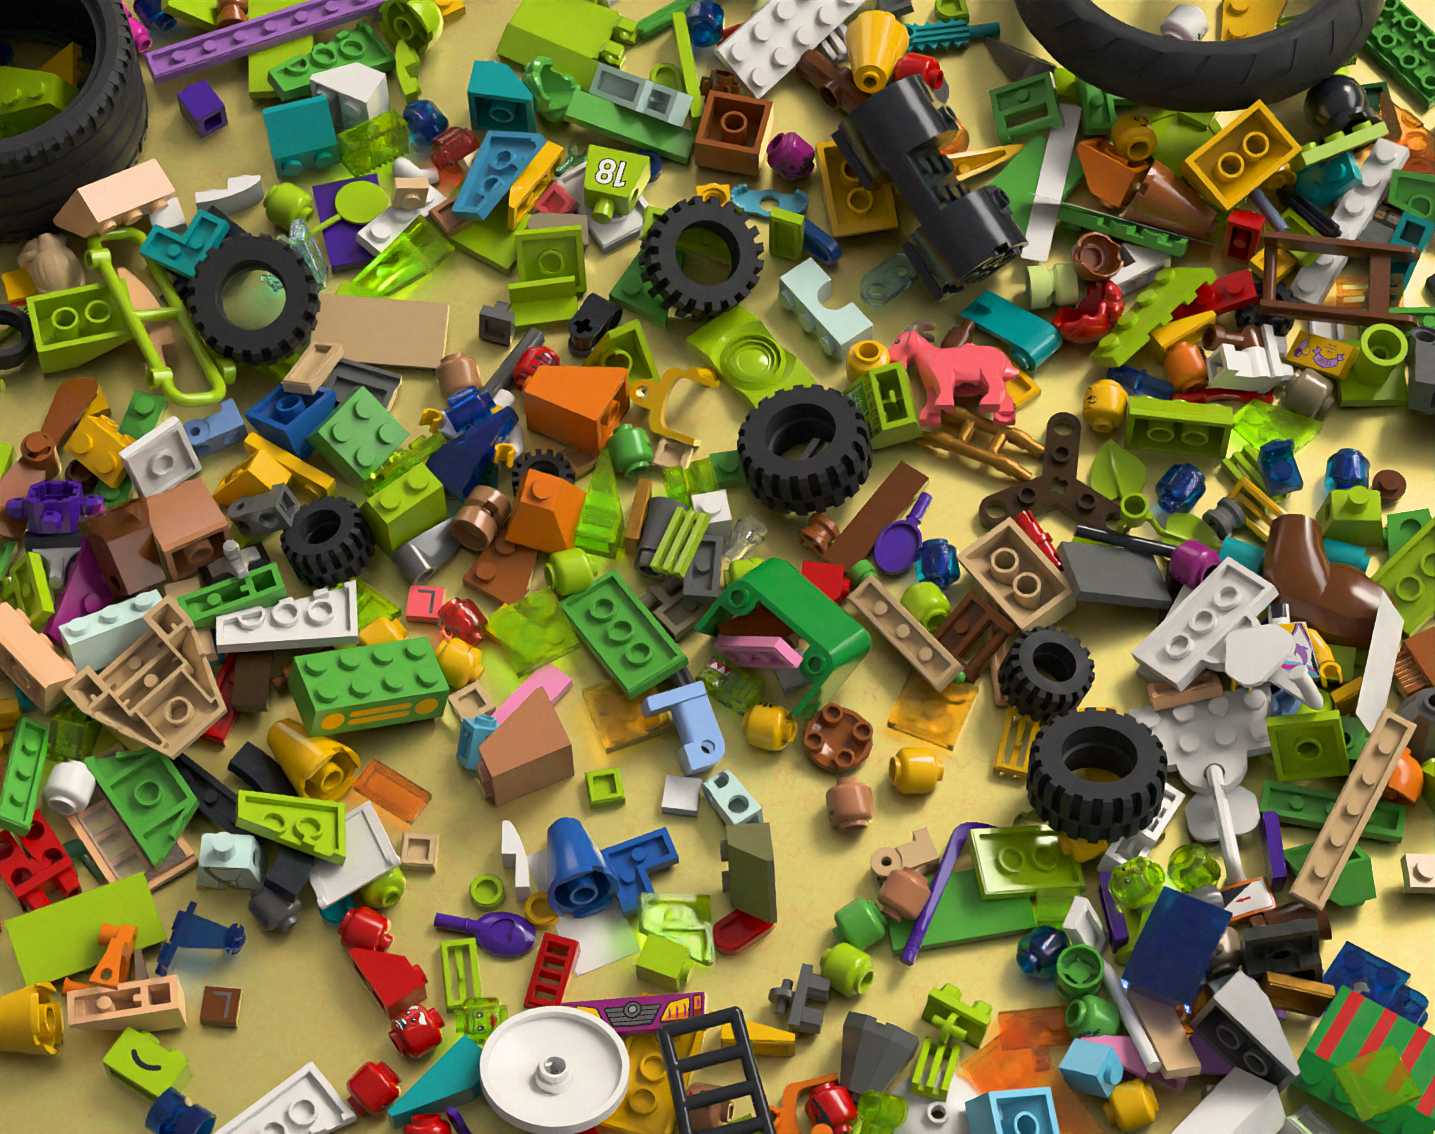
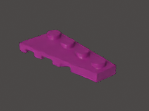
M95 504L92 514L107 508L103 504ZM82 536L79 543L82 546L75 563H71L66 575L69 578L64 591L59 593L55 602V613L49 617L43 632L63 653H65L58 626L69 623L75 618L84 617L103 610L116 597H112L91 545L84 536Z

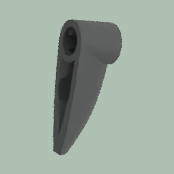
M984 35V43L999 68L1014 82L1047 71L1054 75L1057 65L1005 42Z
M455 516L407 542L392 556V560L412 585H419L432 576L437 568L449 559L461 545L450 531V524Z

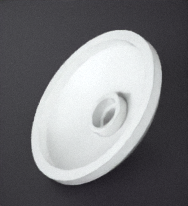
M939 1070L934 1089L941 1090L946 1071ZM930 1071L923 1072L920 1085L926 1086ZM954 1073L946 1102L910 1094L911 1082L914 1076L912 1075L904 1079L893 1089L883 1107L881 1119L882 1134H970L964 1102L983 1093L971 1081ZM939 1110L945 1116L942 1119H935L931 1114Z

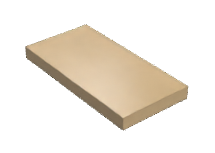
M318 293V298L321 302L320 312H317L316 315L318 323L315 330L311 332L310 344L312 341L342 344L345 353L342 358L369 366L436 371L437 367L441 364L440 360L445 357L449 303Z

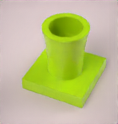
M1375 324L1364 331L1361 340H1335L1352 345L1359 351L1344 381L1336 379L1339 407L1406 406L1408 391L1403 359L1408 351V343L1404 334L1399 329L1389 324Z
M1320 688L1317 689L1323 698L1324 705L1321 710H1313L1301 703L1294 715L1267 717V731L1278 782L1350 775V764L1339 710H1334L1335 704L1332 697Z

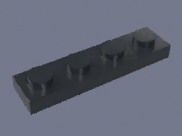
M183 752L174 760L169 758L199 801L200 805L196 810L197 813L222 832L254 836L260 846L268 840V838L235 826L237 794Z

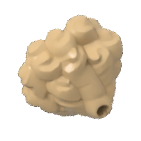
M45 233L35 237L26 243L22 253L17 257L20 268H27L28 274L39 295L85 286V273L77 256L66 247L68 238L64 234Z

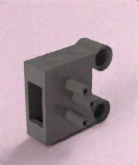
M1420 325L1415 326L1411 330L1408 340V351L1404 358V362L1409 366L1408 409L1423 411L1426 415L1435 414V329Z

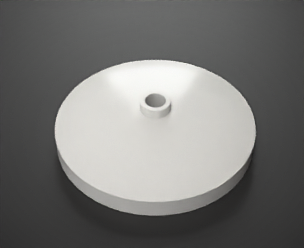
M564 1006L537 1007L510 1017L492 1032L481 1053L480 1083L488 1104L502 1119L511 1125L535 1134H575L600 1124L619 1107L629 1084V1057L626 1047L616 1031L595 1015Z

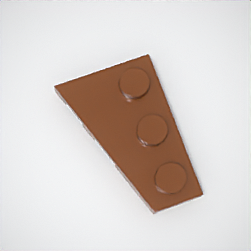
M509 516L489 547L483 550L462 580L464 586L497 605L502 606L506 603L519 614H522V602L527 594V590L529 591L532 574L541 551L504 541L510 519Z

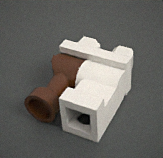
M1208 324L1204 328L1202 346L1207 351H1214L1205 360L1211 387L1257 391L1258 393L1266 394L1274 386L1285 387L1294 375L1293 367L1288 364H1281L1280 361L1287 353L1286 338L1274 335L1272 325L1263 324L1259 328L1254 326V324H1250L1240 333H1228L1223 326ZM1217 367L1223 368L1219 373L1217 372Z

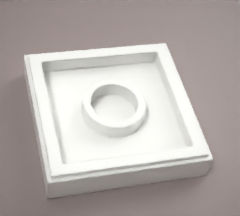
M172 416L118 453L139 498H147L154 494H162L169 491L202 469L181 421L175 416Z

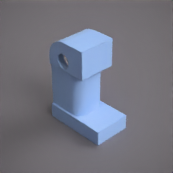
M702 680L647 697L640 705L644 719L668 711L671 712L683 745L677 752L685 777L710 770L723 757L725 752L724 739ZM701 748H704L708 754L704 753Z

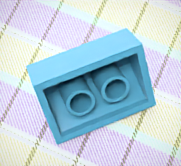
M1050 1087L992 1091L964 1102L970 1134H1060Z

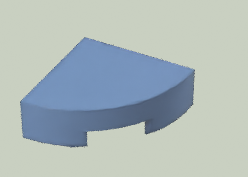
M1281 689L1271 695V717L1294 715L1302 702Z

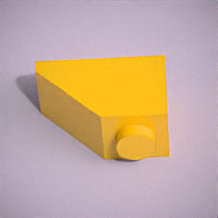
M260 448L223 476L212 497L216 503L231 505L243 496L253 497L270 492L272 485L283 482L287 484L292 474L265 450Z

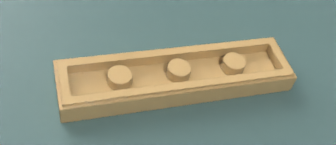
M872 574L847 597L853 606L939 693L965 669Z

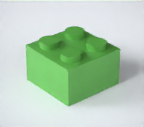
M361 386L350 392L306 439L354 487L365 482L410 434L364 386Z

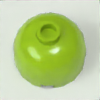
M386 0L379 8V13L382 12L383 20L379 23L386 40L395 49L397 41L404 39L409 50L414 48L417 55L420 56L431 49L441 37L444 22L442 13L433 0Z

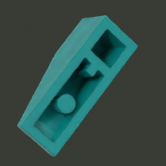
M1404 211L1389 244L1418 248L1421 251L1420 260L1413 263L1391 261L1389 308L1400 307L1435 233L1434 223ZM1368 293L1363 302L1364 305H1368Z
M464 1034L387 1111L390 1125L394 1129H398L410 1123L412 1116L425 1113H442L449 1106L459 1107L474 1101L481 1093L483 1094L480 1083V1058L483 1049Z

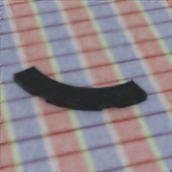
M249 741L229 761L227 770L241 778L255 792L299 797L281 766ZM279 843L277 859L265 877L263 886L294 903L308 881L315 856Z

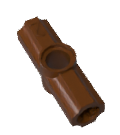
M808 49L801 55L800 60L796 64V72L819 90V94L824 102L833 109L841 107L849 114L872 96L871 93L864 92L856 86L851 69L848 67H837L816 49Z

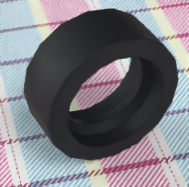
M0 304V325H8L21 333V341L17 345L8 349H0V370H8L20 366L30 356L33 350V330L29 316L21 309L9 304Z

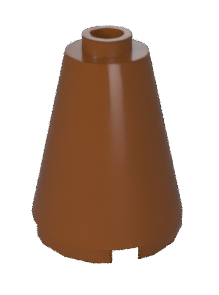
M1157 160L1152 164L1124 214L1131 221L1200 241L1204 236L1211 238L1220 220L1215 218L1217 211L1163 162Z

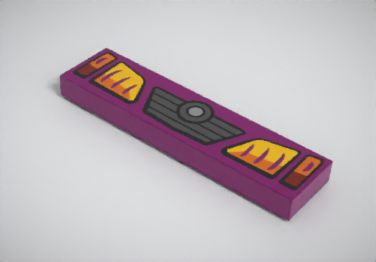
M705 992L564 1002L561 1003V1006L576 1008L593 1014L610 1025L620 1037L656 1035V1030L661 1025L707 1014L708 997Z

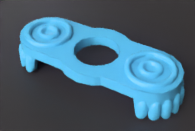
M744 183L742 186L738 184L737 187H733L730 195L731 202L737 205L734 210L738 213L744 211L748 215H757L764 219H769L771 212L762 209L760 206L761 201L765 198H774L779 203L778 208L805 215L809 204L808 195L799 189L795 191L794 195L779 193L772 189L756 191L748 190L747 185Z

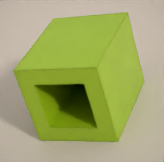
M649 933L636 963L637 979L678 993L682 982L688 983L693 973L695 962L691 961L690 947Z

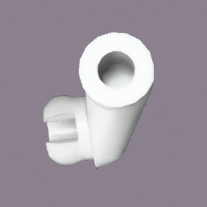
M404 157L397 158L393 162L392 172L396 178H428V184L439 183L436 166L419 169Z

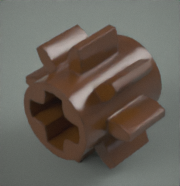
M714 69L711 70L710 78L702 76L699 89L701 96H705L704 103L706 104L709 90L739 95L740 87L738 82H734L735 75L724 70Z

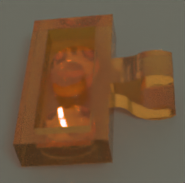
M1069 1005L998 1012L1002 1051L1032 1048L1035 1072L1050 1071L1051 1053L1049 1047L1071 1045L1074 1041L1068 1032V1027L1065 1025L1064 1020Z

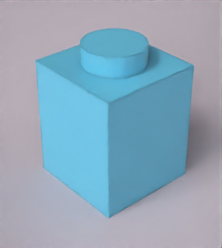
M1077 1038L1072 1042L1058 1067L1071 1090L1109 1098L1114 1087L1120 1082L1125 1070L1112 1046Z

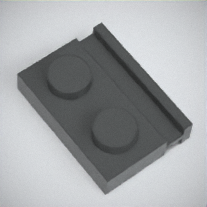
M341 358L335 369L332 370L325 387L336 393L337 397L334 407L350 392L364 386L390 412L397 396L399 385L401 386L403 381L401 374Z

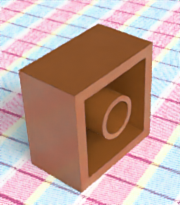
M709 90L695 139V165L759 177L773 127V102Z

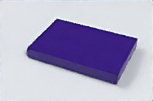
M374 173L312 186L320 224L338 214L335 208V198L343 186L355 181H368L379 186L377 174ZM341 219L322 230L332 273L396 260L395 249L392 250L383 259L379 260L356 242L357 233L366 225H356Z

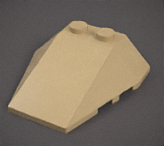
M167 594L142 617L151 629L100 674L97 675L87 665L61 689L85 715L174 760L228 711L192 619Z

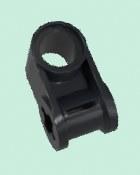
M595 293L589 294L581 308L568 323V332L570 334L568 349L570 353L579 358H587L605 333L618 326L623 315V308Z

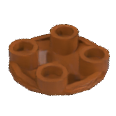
M830 703L808 720L803 731V746L809 758L819 767L832 772H846L859 767L868 758L873 746V727L857 712L841 707L836 703Z

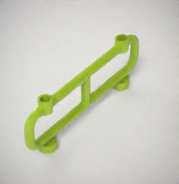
M117 226L113 231L104 236H100L98 233L89 236L87 241L89 250H86L84 256L85 265L88 270L99 269L150 368L146 372L148 388L161 389L170 402L181 407H200L219 403L225 397V385L233 384L236 380V366L233 359L226 357L216 358L213 361L163 266L146 258L144 259L170 307L135 310L111 264L110 251L101 245L102 241L127 239L136 243L140 249L147 236L140 230L129 226ZM177 320L213 390L193 394H185L178 391L173 384L171 369L164 367L142 323Z

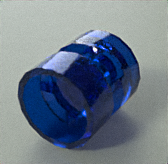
M170 1087L154 1102L147 1115L145 1127L154 1134H211L217 1117L216 1114L198 1103L191 1106V1099L174 1087Z

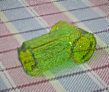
M867 1090L864 1092L858 1103V1115L863 1121L860 1134H893L894 1129L901 1127L907 1118L908 1105L905 1098L877 1090Z

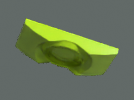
M736 305L730 311L715 317L684 339L685 345L706 366L714 368L717 378L749 411L752 408L757 409L759 401L766 396L768 398L775 396V391L784 388L787 391L793 389L794 385L801 384L804 385V388L811 387L812 384L818 385L801 361L795 355L785 350L772 337L759 318L740 305Z

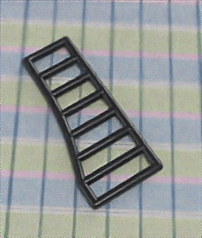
M740 1007L725 1008L661 1025L657 1028L656 1036L667 1072L679 1134H752L759 1131L761 1134H777L744 1015ZM728 1023L731 1024L736 1042L735 1045L678 1059L673 1038ZM738 1059L741 1060L746 1081L687 1096L682 1074ZM748 1095L751 1096L756 1117L694 1133L690 1111Z

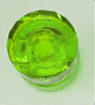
M709 457L690 462L686 469L682 465L662 469V479L667 498L677 500L689 508L692 507V495L720 491L716 473Z

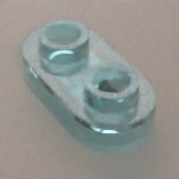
M905 253L893 254L863 276L860 282V296L868 305H885L914 284L918 273ZM904 272L906 275L899 276L896 273ZM878 290L881 293L876 294L872 293V291Z

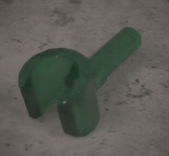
M569 145L568 157L554 170V175L560 177L568 168L576 167L586 162L587 150H584L581 155H576L578 152L577 145Z
M73 839L63 844V848L73 862L81 859L83 865L97 882L104 879L103 874L88 855L82 840Z

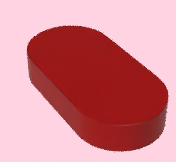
M736 909L713 926L711 931L712 945L722 955H737L771 933L777 923H768Z

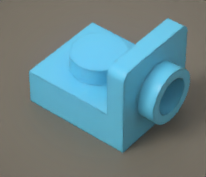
M484 714L476 715L475 719L463 718L456 759L466 769L477 770L475 763L480 761L478 747L486 740V736H490L501 725L497 722V718Z

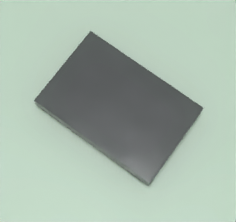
M1061 541L1056 549L1075 600L1166 610L1172 602L1153 554L1127 548Z

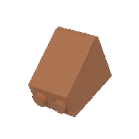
M200 477L192 481H183L169 491L146 498L149 508L150 525L158 553L172 583L199 575L198 567L225 557L223 543L227 540H232L229 524Z
M543 686L537 688L478 747L480 761L475 763L480 776L478 783L484 797L488 798L491 796L496 808L575 775L572 744Z

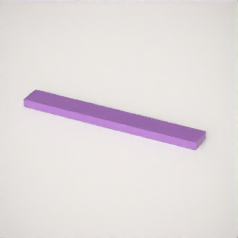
M309 0L143 55L153 82L157 85L379 13V8L386 0Z

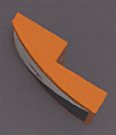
M1266 876L1218 889L1224 901V915L1221 919L1209 923L1221 922L1222 926L1227 927L1241 921L1249 924V918L1262 915V911L1278 907Z

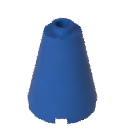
M569 817L559 818L550 825L547 831V900L551 910L563 917V912L573 913L574 918H585L608 908L612 904L611 897L615 892L617 895L619 892L615 873L578 819Z

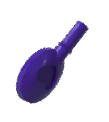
M922 492L910 514L906 516L907 519L889 524L878 536L873 556L876 567L881 572L889 575L901 574L908 570L917 560L922 545V535L918 525L921 524L922 518L933 501V497L930 494Z
M438 912L435 916L434 927L463 932L464 934H473L477 945L483 951L496 957L518 958L529 953L536 944V932L533 925L527 919L514 913L491 912L483 915L478 920Z

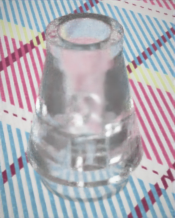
M746 514L743 519L739 518L723 549L722 558L729 564L733 560L744 559L766 540L764 537L768 531L766 526L749 514Z

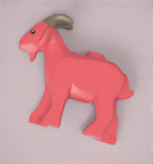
M917 320L897 336L888 349L890 364L902 361L905 370L907 367H913L916 364L927 393L926 406L920 413V427H940L941 410L947 413H954L953 396L973 397L979 394L983 396L980 401L979 411L981 413L994 412V426L1016 424V413L1012 397L1007 393L1005 384L1007 381L1017 378L1019 369L1012 367L1011 362L1000 350L992 346H976L972 343L944 349L935 347L929 343L935 342V337L928 333H922L935 330L936 324L930 320Z

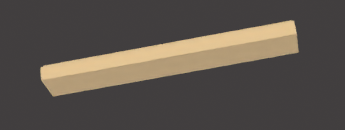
M1384 708L1287 895L1289 898L1320 914L1417 727L1416 724Z

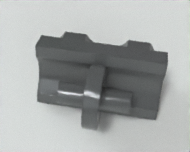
M802 963L795 992L792 991L794 982L790 979H783L781 988H772L768 994L769 1001L777 1005L776 1015L784 1017L787 1008H791L788 1032L795 1034V1039L799 1038L800 1032L820 1034L824 1011L808 1008L806 1005L808 998L827 1002L831 989L830 979L813 974V965Z

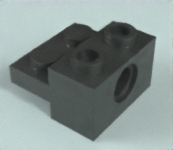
M1316 918L1294 919L1285 923L1257 925L1253 928L1242 929L1243 939L1240 940L1241 966L1246 976L1253 978L1259 983L1266 971L1322 983L1319 927Z

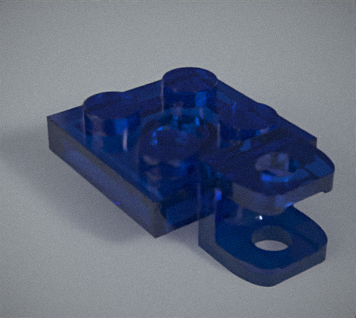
M1346 941L1324 974L1322 983L1333 985L1336 995L1342 985L1354 991L1353 984L1364 982L1370 991L1368 993L1362 991L1360 992L1361 995L1423 1028L1428 1021L1426 1009L1429 1007V1001L1422 993L1408 986L1411 982V973Z

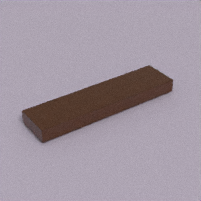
M901 460L823 554L821 563L844 565V578L847 579L849 570L857 562L864 559L867 560L872 554L877 538L882 530L889 524L899 521L928 486L929 477Z

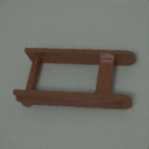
M1264 230L1262 299H1260L1262 318L1273 319L1278 317L1370 327L1382 323L1392 325L1400 331H1411L1412 328L1418 326V318L1415 316L1389 313L1391 261L1401 263L1416 262L1420 260L1421 251L1418 248ZM1278 249L1369 259L1367 310L1276 300Z

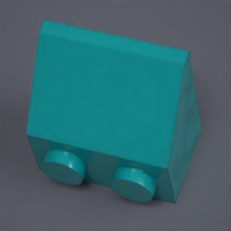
M475 60L467 90L471 129L479 131L536 133L532 93L507 64L491 60Z
M326 94L262 109L268 145L277 178L295 176L301 172L317 168L324 169L341 163Z

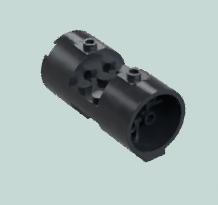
M915 74L885 87L862 102L840 122L838 130L831 137L865 191L878 190L892 181L899 189L921 224L909 236L908 241L901 248L934 300L940 302L947 301L965 290L963 284L966 283L969 286L977 281L980 283L1005 267L1021 254L1018 247L1021 245L1024 248L1029 245V242L1011 215L1013 212L1008 206L1010 199L1001 188H997L996 185L983 186L971 192L965 183L958 181L953 173L955 170L954 164L947 155L941 154V151L954 140L960 130L955 123L957 117L949 105L938 101L923 76Z

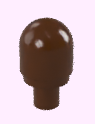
M965 318L959 327H953L948 331L940 344V348L960 347L963 344L971 343L973 339L970 334L976 324L972 320Z

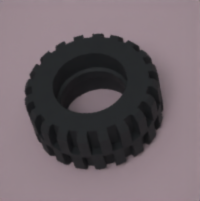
M251 232L241 233V238L233 240L231 236L223 239V245L217 249L212 246L205 252L208 257L204 262L200 260L194 267L196 275L194 278H190L188 289L191 291L190 297L187 298L188 308L192 314L190 318L200 336L218 355L230 357L236 364L243 362L247 366L258 367L259 363H266L269 366L276 364L277 359L283 356L288 359L295 354L293 350L298 345L303 347L309 340L307 337L310 330L314 331L318 323L316 315L317 312H320L321 302L318 298L320 291L310 267L297 250L292 249L289 243L282 239L274 240L268 234L260 233L259 237H255ZM249 271H267L276 276L284 287L286 296L284 308L277 319L266 327L256 330L241 329L234 325L225 314L223 307L224 294L231 282L238 276Z
M803 384L794 385L793 389L787 391L783 388L775 391V396L771 398L766 396L759 401L758 408H752L745 417L746 422L741 424L738 432L739 439L737 440V450L746 482L755 498L760 499L762 504L768 508L774 509L776 507L780 513L790 515L791 512H796L798 516H808V512L816 511L817 514L827 512L826 508L831 506L837 508L845 503L846 497L852 498L860 490L859 484L863 485L866 482L869 470L872 467L873 450L864 415L861 409L855 405V401L847 395L842 396L838 390L830 387L828 390H824L822 385L816 384L804 388ZM819 438L830 443L821 453L807 459L789 460L780 457L789 447L802 441Z
M1086 707L1081 712H1078L1077 709L1067 711L1064 717L1058 715L1050 720L1047 726H1043L1037 732L1035 740L1032 741L1026 781L1027 797L1037 816L1043 822L1048 821V826L1057 833L1061 831L1067 833V838L1076 841L1078 838L1087 839V843L1097 844L1098 840H1106L1107 844L1118 842L1120 837L1123 836L1128 839L1137 835L1139 829L1141 831L1146 829L1161 810L1168 770L1167 754L1163 750V744L1155 734L1152 735V730L1143 722L1138 724L1135 717L1127 713L1123 716L1116 714L1114 709L1106 708V711H1098L1096 707ZM1082 768H1100L1110 771L1122 779L1106 783L1092 782L1078 777L1072 771Z

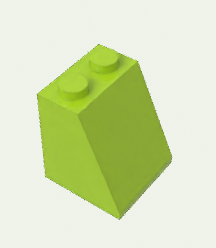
M423 462L367 499L359 507L375 538L376 544L394 564L392 556L400 547L448 520L443 484Z

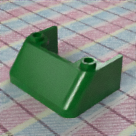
M770 558L730 583L696 624L694 629L699 633L717 638V625L732 619L734 615L746 616L750 614L761 602L810 645L802 655L803 660L799 667L803 677L813 686L791 712L796 718L809 720L815 713L823 710L871 649L872 638L866 628L789 562L780 558Z

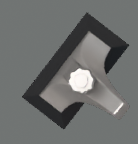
M80 530L62 534H35L25 531L26 553H40L43 568L49 576L48 584L53 588L56 602L59 593H63L69 577L66 575L70 565L75 563L82 546L79 543L83 535Z
M233 539L223 543L225 557L197 568L204 586L208 587L235 576L238 579H242L250 575L249 571L271 564L272 561L262 542L239 550L238 543Z

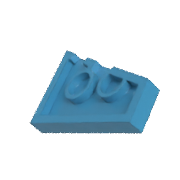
M488 130L451 209L453 215L457 219L484 221L545 145L547 140L541 133Z

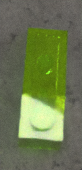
M420 214L350 284L362 297H389L433 272L456 248L431 222Z
M602 447L574 532L575 547L581 548L585 553L615 560L619 547L625 548L627 528L624 527L623 510L609 448Z

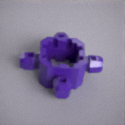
M77 481L38 482L30 485L26 500L24 497L8 500L6 503V514L8 518L13 520H24L25 517H28L29 531L35 534L73 533L79 530L76 521L85 518V515L90 516L95 504H103L105 506L104 497L99 495H87L86 498H83L82 483Z

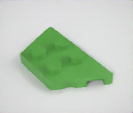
M149 747L136 752L130 750L116 752V756L96 759L94 756L83 759L156 869L161 867L200 805L169 757Z

